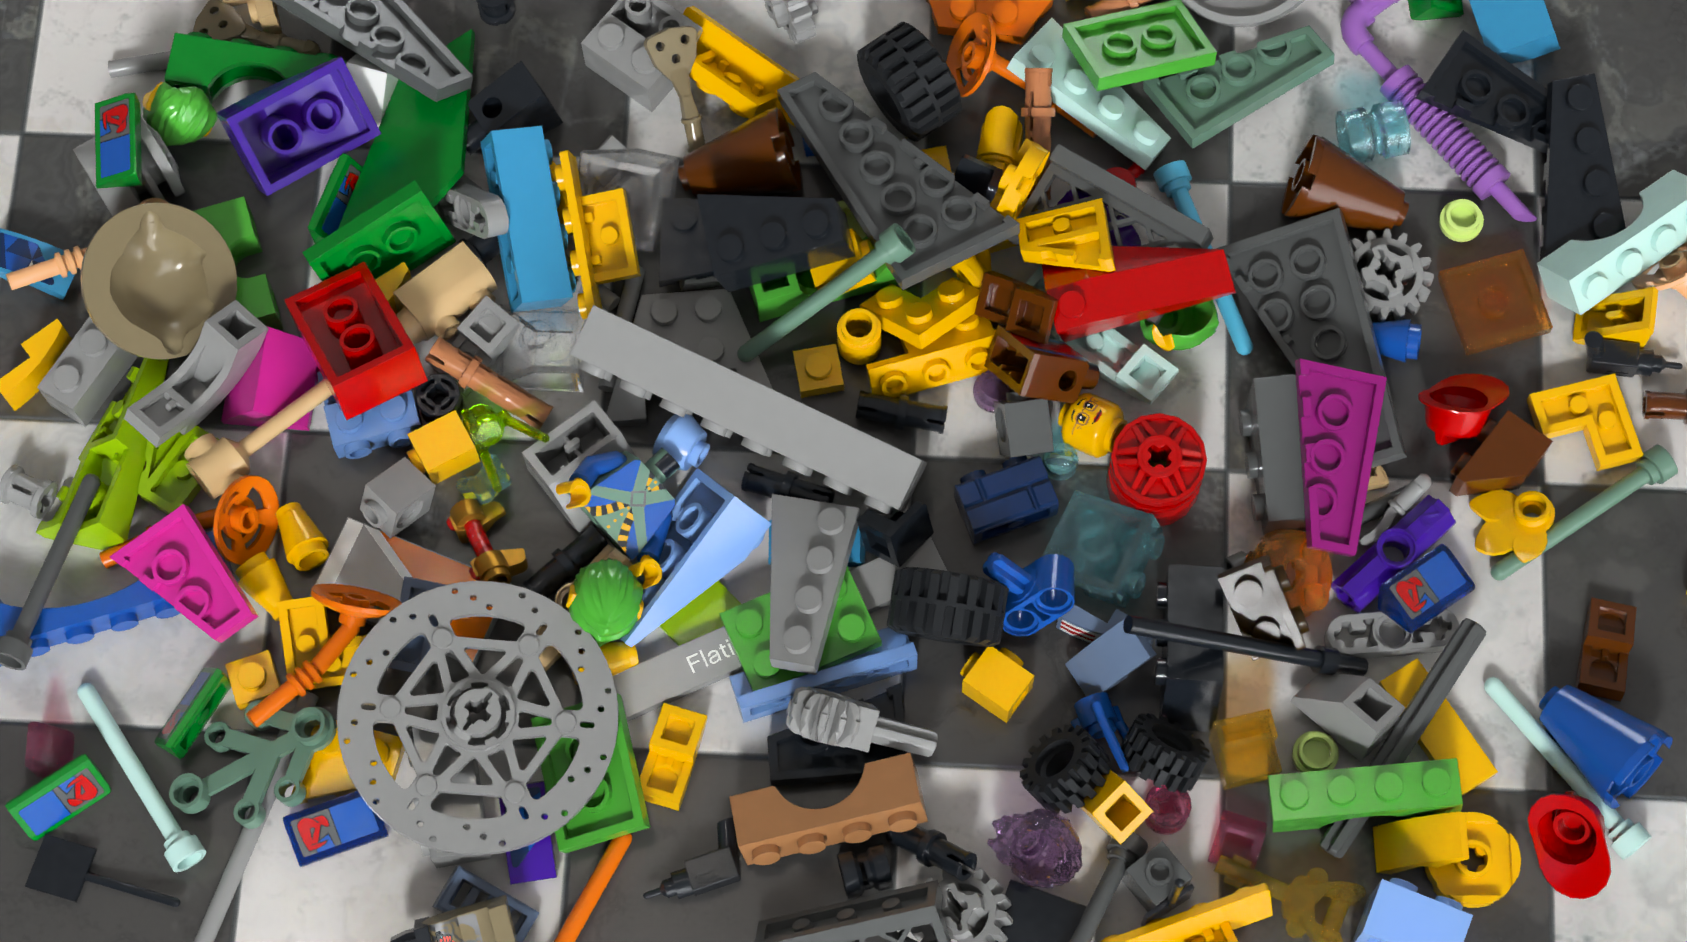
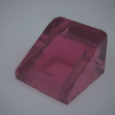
M30 722L28 724L25 766L37 777H47L73 760L74 734L68 730L44 723Z
M1223 810L1208 862L1252 876L1266 835L1267 824Z

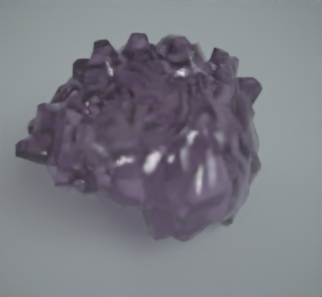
M1040 808L1025 814L1004 815L1001 819L992 822L997 837L995 839H988L987 844L994 850L997 859L1002 864L1011 867L1012 873L1018 876L1023 883L1028 884V886L1042 888L1062 886L1070 882L1075 877L1076 872H1079L1083 866L1082 845L1079 841V836L1070 820L1055 811Z

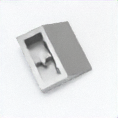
M618 0L581 42L585 65L646 109L653 112L674 86L668 78L654 67L644 47V40L668 27L692 26L697 31L698 42L703 30L701 26L663 0ZM686 35L681 37L682 43L686 41ZM658 42L656 44V49L660 50L662 44L661 42ZM677 54L672 56V62L677 60Z
M595 400L522 452L528 471L579 535L585 532L591 524L593 526L596 525L580 507L567 509L566 505L569 504L571 497L567 493L558 495L555 489L559 483L569 481L573 472L586 456L610 451H628L635 455L622 433Z

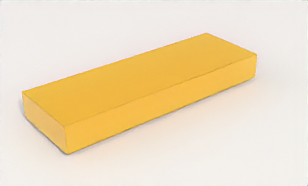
M1417 658L1381 680L1379 685L1406 709L1428 672ZM1445 698L1417 743L1429 760L1457 758L1463 796L1495 776L1498 771Z

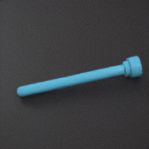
M1178 160L1157 169L1153 176L1160 192H1165L1168 198H1173L1179 212L1202 224L1189 194L1192 176L1186 162ZM1233 295L1215 299L1237 352L1241 355L1250 354L1253 350V343Z

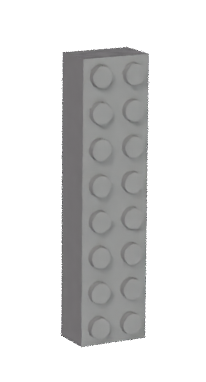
M593 305L570 355L581 359L579 369L607 381H611L612 376L615 375L622 379L619 385L620 388L647 400H650L652 395L655 394L663 398L659 405L660 407L683 418L685 414L692 416L695 413L703 417L700 426L723 437L730 438L732 433L735 432L744 437L740 445L763 456L771 457L773 451L784 455L782 465L805 476L811 477L813 470L826 475L822 484L845 495L851 496L854 489L867 495L863 502L864 504L885 514L892 515L894 508L902 511L906 510L928 463Z

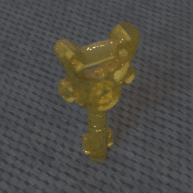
M1222 854L1220 855L1214 872L1225 876L1223 882L1238 889L1242 885L1253 887L1261 883L1267 884L1271 897L1282 902L1281 915L1284 919L1288 920L1285 929L1292 938H1301L1306 933L1312 942H1343L1339 931L1350 906L1359 903L1367 893L1365 888L1357 883L1344 881L1328 882V874L1319 867L1310 869L1306 876L1299 875L1295 877L1289 885L1250 867L1252 861L1235 854L1233 859ZM1324 896L1332 898L1331 903L1320 925L1315 921V904Z

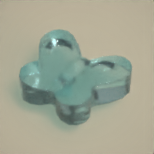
M492 454L484 458L480 472L477 475L460 478L456 482V488L463 498H477L481 504H487L499 494L498 491L509 487L512 480L498 456Z

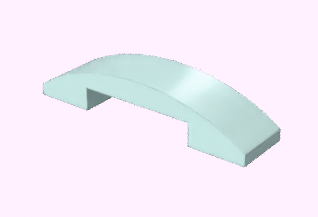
M1039 267L1027 280L1026 284L1046 293L1043 270ZM1053 321L1049 338L1057 339L1063 342V340L1056 332V328ZM1114 328L1065 342L1086 358L1089 363L1096 364L1099 367V377L1125 393L1150 405L1179 372L1177 367L1143 343L1139 348Z

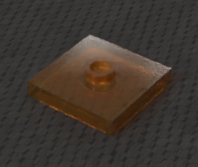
M1524 249L1441 270L1437 276L1466 356L1548 334L1553 328Z

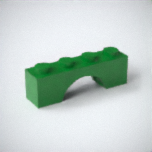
M190 32L188 35L175 33L164 80L171 87L182 88L192 86L202 89L211 104H213L220 93L235 83L245 80H262L276 84L338 56L324 52L317 53L316 55L298 53L295 49L287 46H275L273 48L255 46L252 42L244 39L218 40L201 32Z

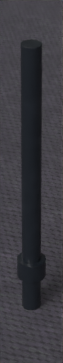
M1134 615L1126 616L1123 624L1124 632L1127 634L1308 666L1313 672L1334 675L1336 672L1364 676L1368 671L1367 659L1340 654L1338 649L1318 645L1314 649L1303 648L1297 651L1295 645Z

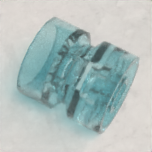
M1400 100L1373 104L1370 112L1363 106L1337 111L1336 135L1338 146L1360 162L1373 161L1376 153L1385 159L1409 154L1411 148L1410 128L1405 108Z

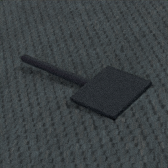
M45 834L25 884L27 888L77 902L84 882L89 881L173 907H178L181 903L180 899L89 872L97 849Z
M1181 878L1176 879L1168 899L1147 912L1143 917L1141 926H1145L1154 919L1161 918L1190 899L1194 886L1190 884L1183 889L1184 880Z

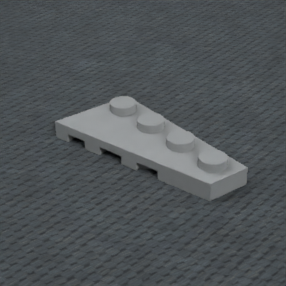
M772 494L769 656L772 667L817 675L858 529L857 519L861 516L858 507Z

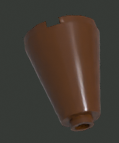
M778 107L763 111L683 157L684 165L678 167L683 189L685 191L691 190L696 198H698L697 194L757 195L793 193L803 189L799 160L795 161L792 149L795 146L794 139L783 111L778 109Z
M1314 134L1309 137L1295 164L1299 165L1294 178L1289 177L1282 199V214L1290 219L1304 220L1339 208L1344 215L1345 223L1348 227L1384 231L1385 229L1391 230L1394 225L1398 227L1402 225L1409 209V202L1404 201L1405 192L1325 137Z

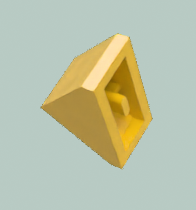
M1655 287L1611 294L1582 315L1576 313L1572 341L1585 345V335L1590 331H1596L1602 335L1603 339L1640 343V348L1643 349L1654 332L1658 290Z

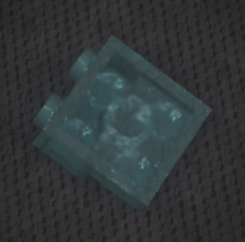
M1075 490L1042 556L1059 554L1068 557L1073 562L1075 568V586L1080 587L1086 596L1126 608L1130 598L1137 599L1142 594L1146 583V576L1143 571L1149 559L1156 560L1161 555L1165 544V537L1162 534L1161 526L1153 514Z

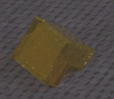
M1270 709L1213 722L1208 737L1223 790L1268 780V775L1281 774L1282 767L1275 746L1278 735Z

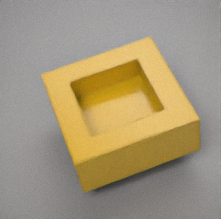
M836 344L793 351L801 398L844 391V381Z
M269 650L225 664L236 705L240 710L246 709L252 701L263 700L281 686L275 663Z

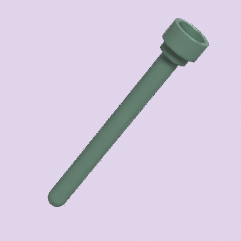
M893 223L879 234V240L875 242V249L740 346L737 351L738 358L742 362H750L883 264L888 263L891 265L895 261L901 263L916 252V249L909 235L900 225Z
M1658 444L1644 452L1640 461L1636 463L1637 469L1553 524L1546 531L1548 542L1542 554L1645 484H1663L1678 473V468L1672 456L1665 448ZM1512 552L1494 564L1490 573L1495 580L1502 581L1531 561L1523 563Z

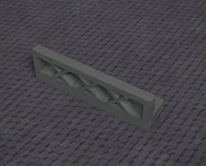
M938 880L758 921L755 942H864L866 938L877 935L891 942H918L907 937L912 927L932 923L937 940L929 942H951L941 914L943 894Z

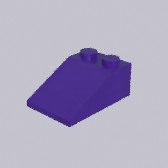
M341 56L259 90L216 113L256 189L266 196L337 159L342 153L346 154L381 135Z

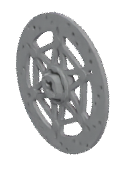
M494 581L458 582L436 587L403 602L382 618L366 635L355 651L341 685L337 707L338 741L344 764L356 790L368 807L393 830L411 841L446 853L480 856L501 854L529 846L553 834L573 819L593 797L608 770L616 745L618 732L617 692L611 670L597 642L590 633L585 632L578 623L572 620L570 613L562 606L541 594L512 584ZM457 590L458 593L453 594L452 591ZM430 616H434L438 622L437 627H434L429 620ZM467 617H493L520 624L525 630L517 641L457 637L451 627V622ZM391 619H396V622L394 623L390 621ZM546 625L547 628L543 634L537 635L536 633L540 627ZM576 631H580L581 634L577 635ZM419 635L425 636L431 649L396 695L378 693L380 682L393 659L414 638ZM553 646L558 650L571 668L582 697L583 706L580 710L563 709L539 659L546 647ZM465 650L505 652V655L485 674H481L467 656ZM579 650H583L584 653L580 654ZM385 652H389V655L384 656L383 654ZM446 654H454L469 676L467 678L461 679L458 682H452ZM517 658L523 660V663L512 686L507 687L496 679ZM368 661L373 662L371 665H367ZM433 664H437L444 688L443 693L411 695V692ZM583 668L584 671L580 672L578 671V669ZM530 672L535 673L549 702V706L546 707L517 698ZM352 673L357 674L355 677H351ZM610 690L611 693L606 694L605 691ZM460 694L461 696L456 702L454 712L456 727L454 732L451 733L447 726V723L451 722L452 709L450 705ZM505 700L509 706L505 719V727L507 728L497 739L496 736L502 727L501 704ZM364 705H372L375 706L376 709L364 710L362 709V707ZM438 706L437 719L435 721L405 713L406 708ZM603 708L604 711L599 712L598 709ZM483 709H486L487 721L478 719L472 724L470 712L479 714ZM524 712L550 719L552 723L548 726L520 728L519 715ZM357 721V725H352V722ZM377 723L394 725L416 772L417 777L406 789L401 788L395 782L381 760L376 747L373 729ZM592 723L594 724V727L584 728L581 727L580 724ZM408 727L439 734L426 762L421 761L407 731ZM546 738V741L528 766L521 770L518 765L513 741ZM560 738L577 739L579 741L577 752L565 774L544 796L539 799H533L526 785ZM345 740H350V743H344ZM449 746L460 753V756L439 776L433 774L445 747ZM500 751L505 752L512 777L511 780H503L488 759L489 756ZM605 756L606 759L601 760L600 757ZM475 759L490 778L492 784L453 783L451 779L471 760ZM372 762L377 763L375 766L371 765ZM589 768L591 771L586 773L584 770ZM571 777L574 781L569 782L568 779ZM375 780L376 784L372 785L370 782ZM440 793L499 797L502 799L507 812L502 816L493 818L467 819L437 812L431 808V805ZM418 799L419 803L413 810H409L408 807L413 800ZM374 800H379L378 804H373ZM520 808L526 810L529 816L528 819L522 818L519 812ZM562 812H567L568 815L563 816ZM547 815L548 818L544 820L542 816ZM419 822H423V826L418 827L417 824ZM468 825L470 826V829L465 830L464 827ZM481 835H486V839H481ZM435 837L436 841L431 842L430 839ZM505 842V845L500 846L499 843Z

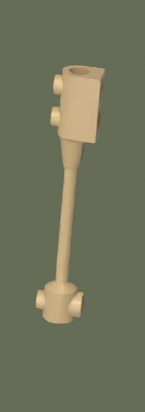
M462 241L393 292L398 312L396 316L413 345L423 340L428 341L435 335L442 337L446 341L458 332L457 327L461 324L458 318L470 309L473 311L486 295L495 302L496 298L492 292L497 289V285L485 265ZM325 380L320 381L239 442L225 437L217 440L211 433L202 435L192 442L184 454L188 461L186 466L203 491L214 500L223 494L233 481L250 473L249 456L332 396Z

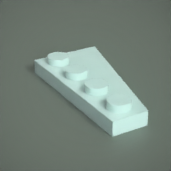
M1051 18L1013 56L1007 69L1025 82V68H1053L1051 84L1052 102L1146 170L1164 150L1171 137L1120 86L1096 91L1063 40V28Z

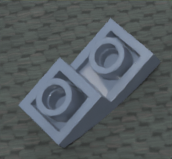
M1125 618L1065 663L1085 696L1107 692L1127 678L1128 674L1157 655L1145 637L1124 632L1123 624Z

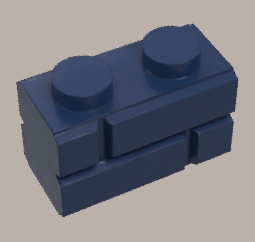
M1027 455L1009 458L1002 463V469L988 474L983 469L972 471L960 479L961 484L955 485V502L973 544L1052 517L1058 513V497L1039 455L1030 459L1027 458Z

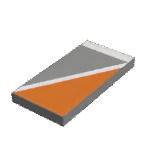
M348 517L315 585L343 584L378 591L400 600L404 576L446 585L476 580L469 573V569L472 568L469 565L397 536L390 539L382 530ZM454 590L452 591V593L456 594L458 593V591ZM374 606L378 610H385L381 607ZM367 618L366 623L375 626L382 618ZM460 618L453 620L451 627L457 637L489 639L498 618ZM466 649L465 653L476 666L483 650ZM453 653L446 654V656L457 660Z

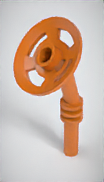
M982 12L972 13L961 23L949 47L946 64L957 83L960 96L967 97L974 93L982 84L987 73L991 71L1025 90V82L1007 69L1010 61L997 54L995 49L996 31L994 22L989 15ZM975 32L976 38L973 42H968L970 36ZM960 70H962L964 79L968 81L966 86L961 80ZM1052 102L1051 108H1055L1057 113L1092 138L1097 135Z
M245 475L236 479L227 487L218 502L217 508L194 515L204 530L213 528L214 540L220 554L227 561L242 565L256 554L266 552L271 545L278 527L276 512L279 509V501L275 489L268 480L260 476ZM252 487L259 493L263 508L256 509L254 502L247 497ZM259 524H261V528L257 537L252 542V544L246 548L245 544L253 538L258 529ZM222 529L226 537L231 539V550L226 546L222 538ZM136 537L99 553L106 569L118 564L110 556Z
M343 584L314 585L311 588V596L322 605L340 613L338 621L342 625L311 662L303 661L302 669L297 666L294 669L295 675L288 673L285 676L286 682L246 713L248 719L258 728L296 696L304 697L307 694L306 688L311 691L315 688L314 682L320 684L323 681L322 675L360 632V627L366 625L367 618L385 617L402 603L392 596L362 587ZM374 606L381 607L385 610H378Z

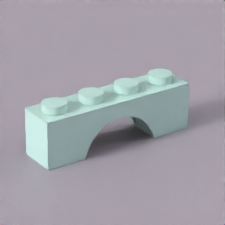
M1671 170L1639 192L1643 204L1642 212L1624 230L1597 240H1570L1539 261L1537 266L1548 298L1582 315L1686 243L1687 176Z

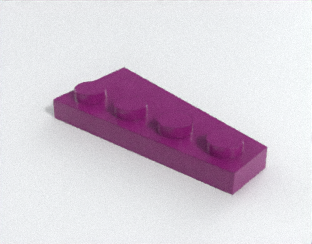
M1297 359L1295 360L1307 548L1349 557L1356 556L1387 377L1310 360Z

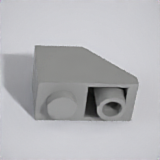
M1319 673L1294 695L1291 700L1296 707L1360 762L1387 738L1405 709L1399 701L1372 678L1339 673L1334 675Z

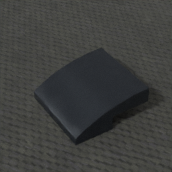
M1010 879L1005 895L1011 901L1012 906L1004 911L1011 916L1013 924L1002 926L1001 930L1007 936V942H1069L1087 906Z

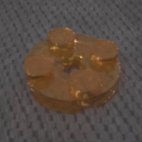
M1278 529L1268 532L1261 537L1260 540L1262 541L1254 551H1249L1244 563L1269 554L1274 567L1283 564L1285 570H1287V563L1290 562L1296 572L1295 579L1291 584L1293 590L1285 593L1291 608L1300 605L1306 618L1314 611H1319L1326 607L1329 602V591L1333 578L1332 564L1328 552L1307 548L1306 532L1300 530Z

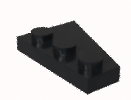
M901 683L886 688L885 693L865 701L863 698L858 700L873 704L880 711L879 716L905 723ZM789 728L767 737L771 786L858 780L862 777L865 763L908 753L871 743L869 752L848 747L832 746L804 738L799 734L793 733Z

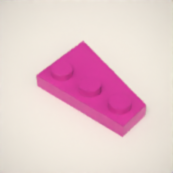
M182 504L110 556L116 563L136 576L140 582L174 606L177 611L220 643L259 617L193 511L185 504Z

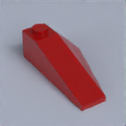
M1112 246L1116 270L1111 272L1042 264L1045 291L1050 296L1059 300L1054 317V325L1057 334L1063 342L1236 293L1224 249Z

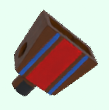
M997 326L984 366L1020 396L1074 403L1078 400L1081 389L1092 390L1096 387L1100 374L1099 367L1096 364L1089 363L1086 358L1065 342L1049 338L1047 344H1042L1005 331L1006 326Z

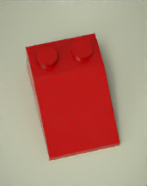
M365 262L284 300L346 420L428 381L415 346Z

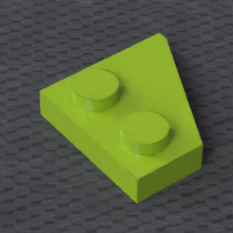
M195 426L185 435L180 432L176 433L157 448L147 440L145 451L146 467L140 477L139 496L167 515L182 504L189 506L202 488L189 472L186 466L188 461L184 454L192 442L202 435L208 434V432L199 426Z

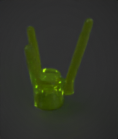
M487 404L474 405L470 409L465 408L461 411L463 425L475 442L476 450L480 454L493 490L497 493L502 491V485L491 458L489 446L500 441L504 433V427L509 426L544 443L550 439L549 435L541 430L511 417L506 410L496 413Z

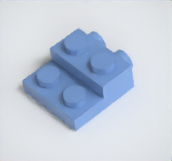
M317 372L318 379L320 382L324 378L321 372ZM414 388L349 420H346L333 395L324 401L325 406L323 407L331 441L338 458L359 459L371 454L373 449L388 445L393 448L408 446L411 442L407 434L423 426Z

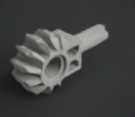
M809 686L795 689L793 698L790 699L786 711L788 713L786 725L793 733L832 746L848 747L869 752L871 743L925 757L932 756L937 746L938 734L935 730L879 716L880 711L873 704L854 700L848 696Z

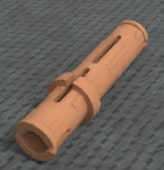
M1025 68V108H1021V116L1025 117V139L1028 138L1049 150L1050 158L1051 117H1055V108H1051L1053 68ZM1049 158L1040 176L1039 181L1041 180L1042 176L1044 175V173L1046 172L1047 168L1051 163ZM1038 183L1033 186L1032 190L1030 191L1027 197L1028 199L1030 198ZM1051 186L1046 192L1048 200H1051Z
M440 336L425 358L426 362L440 368L458 380L457 384L465 389L468 386L498 406L524 420L538 431L553 409V406L536 398L528 391L482 364L483 359L479 356L471 357L452 346V344Z

